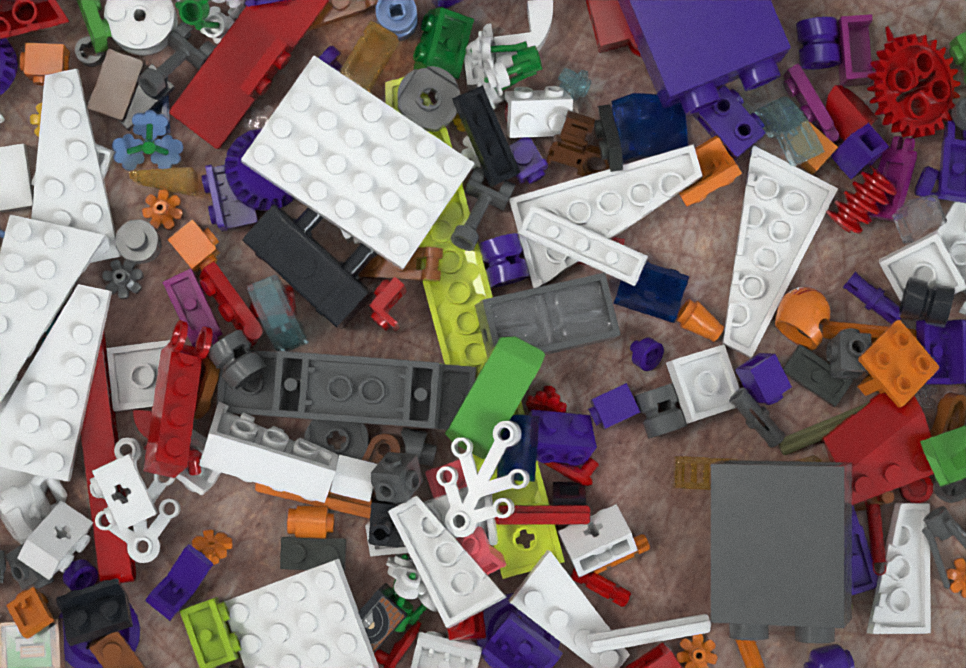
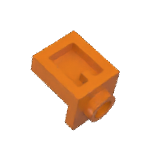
M34 587L22 591L13 601L6 605L21 635L26 639H29L55 621L46 605L49 602L47 597Z

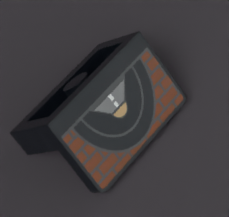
M387 583L382 585L358 612L374 653L407 617V613L390 598L395 590Z

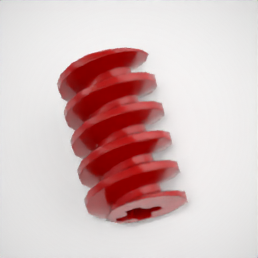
M870 165L873 171L872 174L863 171L860 173L865 181L863 184L856 181L852 182L856 190L854 194L848 191L843 192L847 199L846 203L838 200L834 202L839 210L838 213L830 210L826 211L827 215L848 233L852 231L861 234L863 229L859 222L870 224L872 221L867 212L878 215L880 209L876 202L887 205L889 201L885 192L891 195H896L898 192L894 184L872 165Z

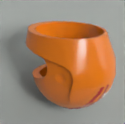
M795 288L783 296L777 308L775 326L795 344H801L809 350H815L823 340L819 324H829L831 314L829 303L826 297L814 288ZM797 328L800 329L802 332H804L808 337H806V336H804L803 334H801V333L797 330Z

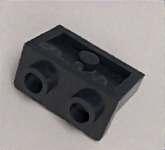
M119 579L101 581L97 585L81 590H73L56 598V604L63 615L66 640L70 646L133 627L128 595Z

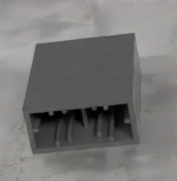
M721 460L712 463L711 623H729V638L736 640H766L769 638V625L795 626V641L835 642V628H845L852 620V462Z

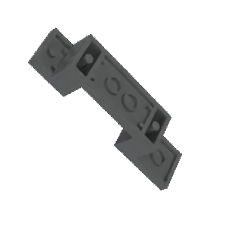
M250 350L259 354L267 369L252 382L238 390L232 391L222 377L224 369L220 368L217 404L219 401L228 405V412L242 414L244 412L248 415L447 430L476 380L477 367L445 365L438 362Z

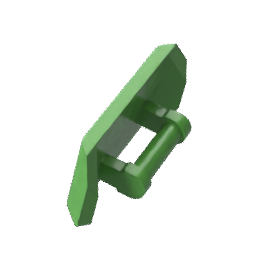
M516 336L500 337L446 430L445 435L452 442L462 437L470 439L473 443L472 454L486 459L495 441L493 438L494 427L501 421H510L539 371L545 353ZM461 441L458 446L467 450L466 443Z
M966 425L920 441L924 454L940 487L966 478Z

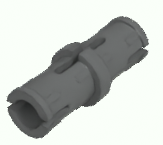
M743 387L737 390L730 397L729 401L745 417L746 425L750 429H755L770 448L777 446L783 441L786 434L769 417L770 412L764 406L761 407L748 393L746 388ZM750 409H752L759 416V418L765 423V426L761 425V423L750 412Z

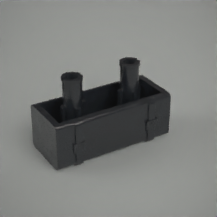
M273 205L244 236L242 241L255 252V255L260 260L266 262L316 308V312L329 320L336 328L343 329L374 296V293L359 280L360 277L358 275L378 254L361 243L345 262H339L312 237L311 231L321 222L322 216L308 207L297 219L295 217L292 219L280 207Z

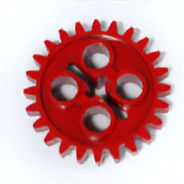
M904 35L894 38V41L885 43V49L876 52L880 60L870 63L876 72L867 75L869 79L874 81V85L867 87V90L875 92V97L869 102L870 104L878 103L879 106L874 114H884L885 117L882 125L892 124L891 132H901L902 137L912 136L913 138L934 135L935 131L944 129L943 122L952 120L951 115L948 113L955 106L952 100L961 96L954 92V87L961 85V82L953 80V76L958 72V69H950L949 67L953 57L945 59L943 56L946 48L936 49L937 40L927 41V35ZM932 73V75H931L928 79L922 80V81H920V82L918 81V80H920V79H925V78H927V77L929 76V74ZM910 90L909 93H905V94H902L901 96H899L901 93H904V92H907V91Z

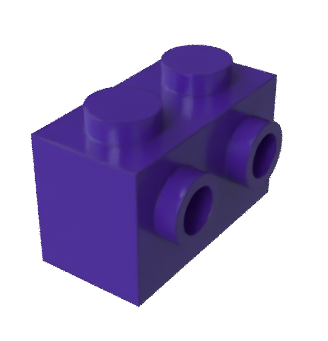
M723 85L718 90L721 97L720 102L692 115L711 138L718 136L721 139L727 152L735 161L761 140L766 132L763 130L765 126L762 120L753 112L749 114L742 106L744 101L739 93L733 88L729 90Z

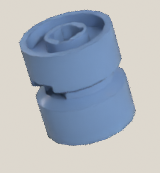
M378 0L376 19L380 32L386 38L393 41H403L413 35L418 26L417 7L414 0Z

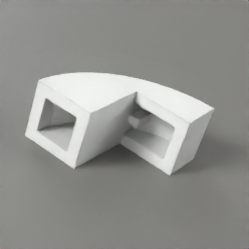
M553 0L527 1L530 32L494 37V46L512 45L526 41L528 47L536 45L539 52L550 31ZM517 52L495 53L496 62L502 61L506 69L514 66L512 56L516 55Z

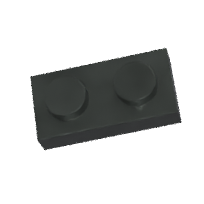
M611 104L598 106L599 119L595 120L594 129L596 138H602V141H599L601 159L608 160L610 172L623 170L622 146Z
M801 344L797 346L783 367L788 377L832 407L837 406L854 381L852 379L831 378V365Z
M281 537L280 569L309 570L339 559L343 571H345L346 539Z

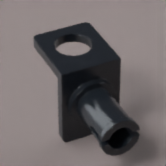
M375 496L371 502L369 544L400 547L401 536L388 511L402 503L395 504L389 501H378Z

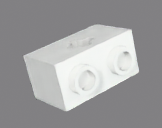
M131 453L92 471L95 477L91 478L90 482L98 497L103 495L109 506L104 509V512L112 527L117 525L121 531L158 513ZM121 484L122 488L129 487L131 493L127 495V502H124L122 498L116 499L114 497V493L118 491L116 485Z
M60 501L28 536L17 558L50 580L58 570L63 573L74 559L72 554L75 551L81 553L91 539L87 534L93 522L63 501Z
M617 504L607 509H602L590 516L589 524H570L558 531L565 550L579 577L638 550L632 533Z

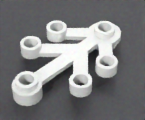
M501 421L494 427L493 438L495 441L479 472H477L472 455L473 443L471 440L462 437L453 441L451 450L460 459L469 490L465 500L463 501L456 483L458 472L454 467H442L436 475L438 483L444 486L449 501L450 510L445 516V525L452 535L456 537L469 536L475 531L478 522L495 517L506 518L513 514L515 507L509 498L497 499L492 506L476 509L481 497L510 488L521 489L529 483V474L524 469H514L507 476L490 481L506 448L516 445L521 439V429L517 423ZM503 428H507L510 431V437L507 440L501 438L500 432ZM461 441L467 445V450L463 454L458 450V444ZM446 470L452 474L450 482H446L443 479V473ZM516 473L523 475L524 480L521 485H517L514 482V475ZM501 502H505L508 505V512L506 514H502L499 511V504ZM458 515H462L465 518V525L463 527H459L456 524V517Z
M129 437L120 439L114 449L116 458L119 459L124 456L122 448L124 445L129 444L132 447L131 456L137 466V461L141 458L143 452L141 443ZM154 474V481L148 488L153 503L156 502L166 486L174 482L175 478L170 477L166 483L160 481L159 475ZM90 484L91 494L96 498H104L103 495L98 497L92 484ZM127 487V491L129 494L131 493V490L129 489V487ZM118 491L114 493V497L116 499L122 498L124 502L128 501V499L122 494H120ZM174 499L163 500L159 506L160 514L149 528L146 519L134 524V531L129 528L120 531L117 525L105 527L101 524V517L105 514L104 511L96 515L95 524L99 529L109 530L128 543L127 550L133 560L139 563H147L158 556L160 552L158 537L170 520L178 516L180 504ZM169 502L175 506V512L172 515H168L164 510L165 505ZM142 540L146 541L149 545L145 553L140 552L138 549V544Z

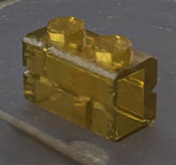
M371 20L363 31L364 36H360L340 70L342 75L369 93L399 45L396 34Z

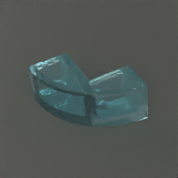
M782 96L755 110L757 116L764 123L767 137H777L790 166H797L825 152L804 114L788 97Z
M276 274L246 286L260 321L276 351H290L309 343L301 321L293 311L282 280Z

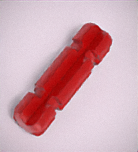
M574 568L570 575L572 580L579 584H586V588L606 599H613L612 602L621 607H625L631 597L630 591L621 586L619 588L616 587L615 583L594 572L579 577Z

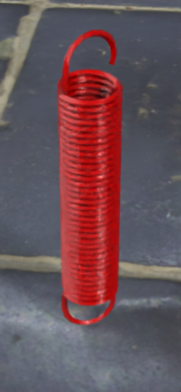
M865 500L873 571L876 575L881 576L886 572V565H884L885 570L882 574L876 573L874 569V563L886 562L880 504L867 505Z

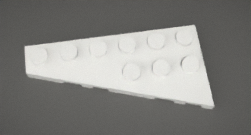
M72 69L45 75L31 219L105 234V241L90 260L93 263L120 257L121 255L116 248V231L79 70Z
M693 144L623 165V170L610 172V169L512 197L509 200L518 231L532 204L611 240L703 176ZM519 234L533 288L544 286L579 262Z
M754 145L751 147L722 340V344L749 358H752L838 190V188Z
M14 215L9 216L0 251V403L17 378V374L23 364L35 350L39 339L48 330L73 291L72 288L91 263L90 260L105 241V234Z
M80 284L77 285L0 414V467L67 482L71 480L112 295L111 291Z

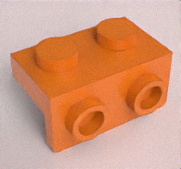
M718 136L712 137L695 148L703 177L678 194L687 207L703 201L709 193L719 187L731 184L737 176L742 174L737 163L727 152Z

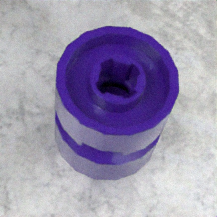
M814 17L797 22V40L803 44V48L799 50V61L802 69H826L842 63L840 45L835 43V40L839 37L837 18Z
M518 233L498 236L479 244L483 262L489 263L486 273L491 288L513 284L530 277L526 260L519 256L523 249Z

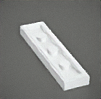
M532 204L518 231V234L633 286L636 285L648 259V256Z

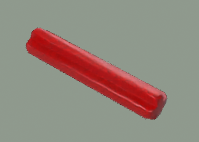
M499 505V511L502 514H506L508 512V505ZM514 505L515 509L511 516L506 518L495 517V522L498 525L589 524L590 506Z

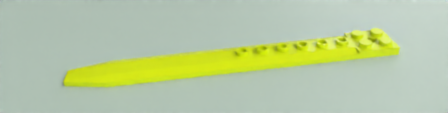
M404 77L385 82V103L398 112L397 92ZM422 93L420 97L424 100L423 105L428 107L432 102L427 94ZM446 127L437 132L427 131L452 148ZM461 184L419 247L443 249V258L439 259L438 271H441L440 281L422 282L445 365L477 367V378L488 358L475 305L481 300L492 298L493 296L478 242L472 251H466L458 248L451 241L455 228L458 225H465L470 215L463 185ZM422 259L421 270L425 269L426 259ZM520 402L510 421L519 425L521 439L516 445L506 448L490 481L507 476L514 469H524L527 471L530 480L524 488H510L492 494L493 504L497 499L509 498L514 505H549L538 461L527 460L526 452L532 442L522 402ZM507 428L501 434L503 440H507L510 437V431ZM472 454L477 471L479 472L485 459ZM516 473L514 475V482L517 485H521L524 480L523 475ZM501 502L499 505H507V503ZM496 524L498 543L494 545V548L503 554L506 566L500 569L502 579L530 572L547 550L552 552L559 563L565 562L555 525ZM526 529L527 534H533L535 540L530 541V547L524 549L523 544L516 543V538L520 537L521 530Z

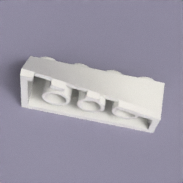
M218 401L199 466L206 467L215 473H226L236 476L245 482L263 484L275 491L293 493L309 501L316 500L325 503L336 472L338 454L302 438L293 441L284 433V430L272 426L271 429H266L254 423L255 417L244 412L241 414V417L228 412V405Z

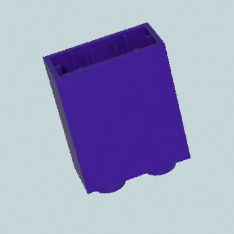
M618 0L663 109L681 103L685 115H691L721 101L717 90L719 86L740 78L744 90L750 91L764 86L781 76L776 63L782 61L791 46L771 0Z

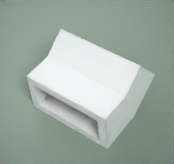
M339 455L330 492L370 502L374 489L371 484V472L378 464Z

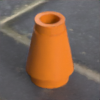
M691 299L686 300L675 316V320L680 323L679 327L710 339L713 342L719 338L724 330V326L698 300L695 302Z

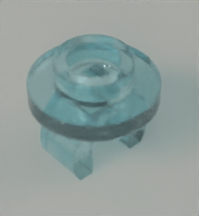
M564 68L558 77V80L562 81L559 87L570 92V96L575 101L580 96L585 97L591 86V79H588V71L582 69L576 74L574 71Z

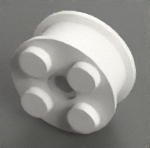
M107 0L105 5L104 19L106 18L113 40L120 48L134 55L146 56L160 52L168 46L169 33L178 26L177 13L171 0ZM146 16L143 21H137L139 17Z

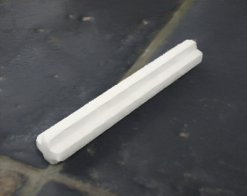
M700 614L593 633L587 636V647L590 653H599L710 632L711 621L707 614Z

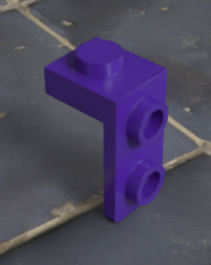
M188 544L168 575L152 590L145 601L171 621L192 598L212 568L213 563L202 552Z

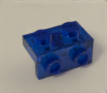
M646 261L635 286L620 280L613 304L675 323L689 276L681 274L677 270L666 269Z

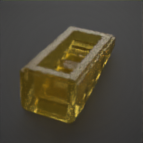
M192 167L133 170L129 172V178L138 185L164 189L189 196H199L198 173Z
M674 456L673 489L711 490V483H709L710 465L721 460L738 459ZM685 464H691L690 482H684ZM697 464H703V483H697Z

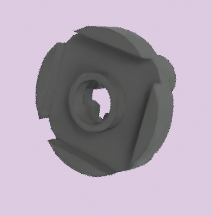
M427 66V68L415 69L409 72L401 81L397 92L398 110L402 115L424 130L437 132L443 127L448 126L457 116L458 112L452 98L459 96L460 90L455 78L446 70L435 66ZM432 91L435 93L434 99L437 103L435 105L430 104L427 107L423 105L424 100L420 96L422 93L428 95Z
M313 419L305 431L304 440L338 455L362 460L369 445V434L364 423ZM339 431L340 436L346 437V442L341 444V449L335 450L334 445L328 444V439L333 437V432Z

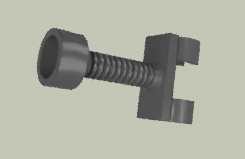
M181 22L175 30L169 33L167 44L176 52L156 70L146 69L137 79L139 86L148 95L157 96L166 87L164 79L185 60L199 70L216 46L210 41H206L199 50L187 41L192 34L190 32L194 28L185 22Z
M477 166L464 192L477 198V201L465 225H458L451 236L452 243L466 251H472L479 240L476 229L488 205L490 204L504 211L516 184L506 180L503 182L500 191L497 192L482 185L486 176L483 169Z

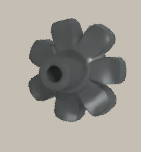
M116 259L110 263L112 271L106 270L103 272L102 278L110 282L105 289L111 291L112 295L118 291L120 299H128L129 290L138 294L142 289L141 285L136 281L144 278L143 271L141 269L134 270L136 266L134 263L125 260L122 265Z

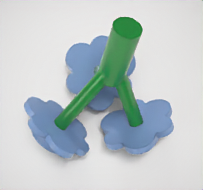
M147 110L144 114L137 113L132 117V123L134 124L133 132L137 135L142 134V137L145 139L144 141L134 139L131 134H125L123 138H117L112 143V148L116 152L114 154L115 162L122 163L123 168L127 171L134 170L137 164L144 162L143 152L145 154H152L151 162L158 164V168L162 171H169L173 164L177 165L181 162L179 154L183 151V143L180 140L173 139L171 135H165V126L168 124V119L165 115L156 114L153 110ZM157 135H159V136L164 135L163 138H162V140H161V139H156V138H157Z

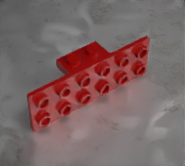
M285 0L249 7L246 5L171 107L169 114L215 149H220L257 98L263 96L268 91L273 82L271 79L277 71L282 70L288 64L292 56L291 52L330 0Z

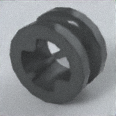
M85 36L76 43L75 55L85 66L96 67L104 61L106 51L97 53L96 56L90 55L88 59L84 58L86 54L83 52V49L93 46L90 36Z

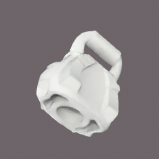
M37 475L27 485L11 486L1 491L0 519L12 537L22 545L60 501L66 502L68 494L60 480ZM43 481L46 482L57 501L52 505L49 504L46 495L40 489Z

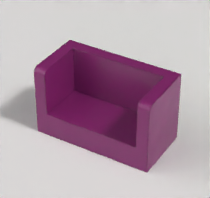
M872 14L841 16L838 20L839 37L836 39V43L840 45L842 61L838 65L840 85L844 87L871 85L874 82L867 77L868 74L876 72L872 70L870 64L872 59L869 25L873 22Z

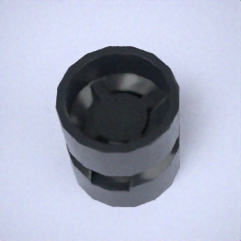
M909 277L903 292L899 317L912 321L924 317L926 324L944 328L952 308L955 288L937 283L932 288H929L927 281Z

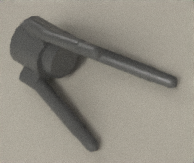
M941 506L925 516L923 521L927 527L923 528L922 532L928 540L943 586L948 589L950 588V583L934 537H939L943 541L954 535L966 549V531L954 520L946 507Z

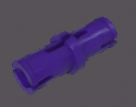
M856 271L843 286L844 289L866 304L864 308L868 311L872 309L890 324L901 319L899 317L900 306L883 294L885 291L882 288L876 289L858 275Z

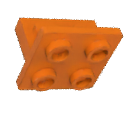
M897 320L858 358L869 375L857 387L865 396L876 391L880 394L885 392L897 407H902L939 370V365L902 321Z

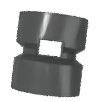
M242 330L234 331L219 340L210 348L207 354L216 368L224 369L222 377L232 391L238 390L252 382L267 369L259 354L250 351L252 344Z
M673 383L634 396L640 413L646 416L643 425L648 439L688 426L682 409L676 407V403L679 400ZM657 404H660L664 412L658 413Z

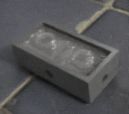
M605 273L483 299L475 305L487 358L500 337L516 336L540 349L545 355L609 341L621 335Z

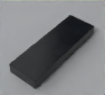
M483 85L452 98L490 187L521 173Z

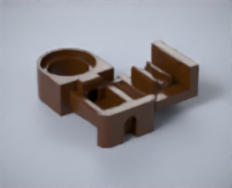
M568 110L560 136L559 134L554 135L546 159L548 165H550L552 160L576 168V175L583 177L610 169L607 159L603 160L606 165L600 170L590 168L587 163L591 158H601L599 147L587 144L588 141L585 140L587 132L592 133L595 119Z

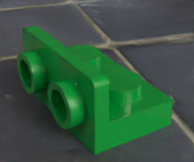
M443 7L429 10L421 22V30L423 32L420 43L417 44L413 53V60L415 61L413 70L435 66L446 70L455 80H458L474 19Z

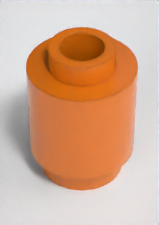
M297 505V508H289L287 519L288 534H295L296 538L327 539V534L334 532V513H329L328 507Z

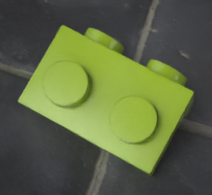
M218 597L180 610L200 668H214L239 658L238 651L242 650L236 632L230 633L226 621L231 618L224 601L219 602Z

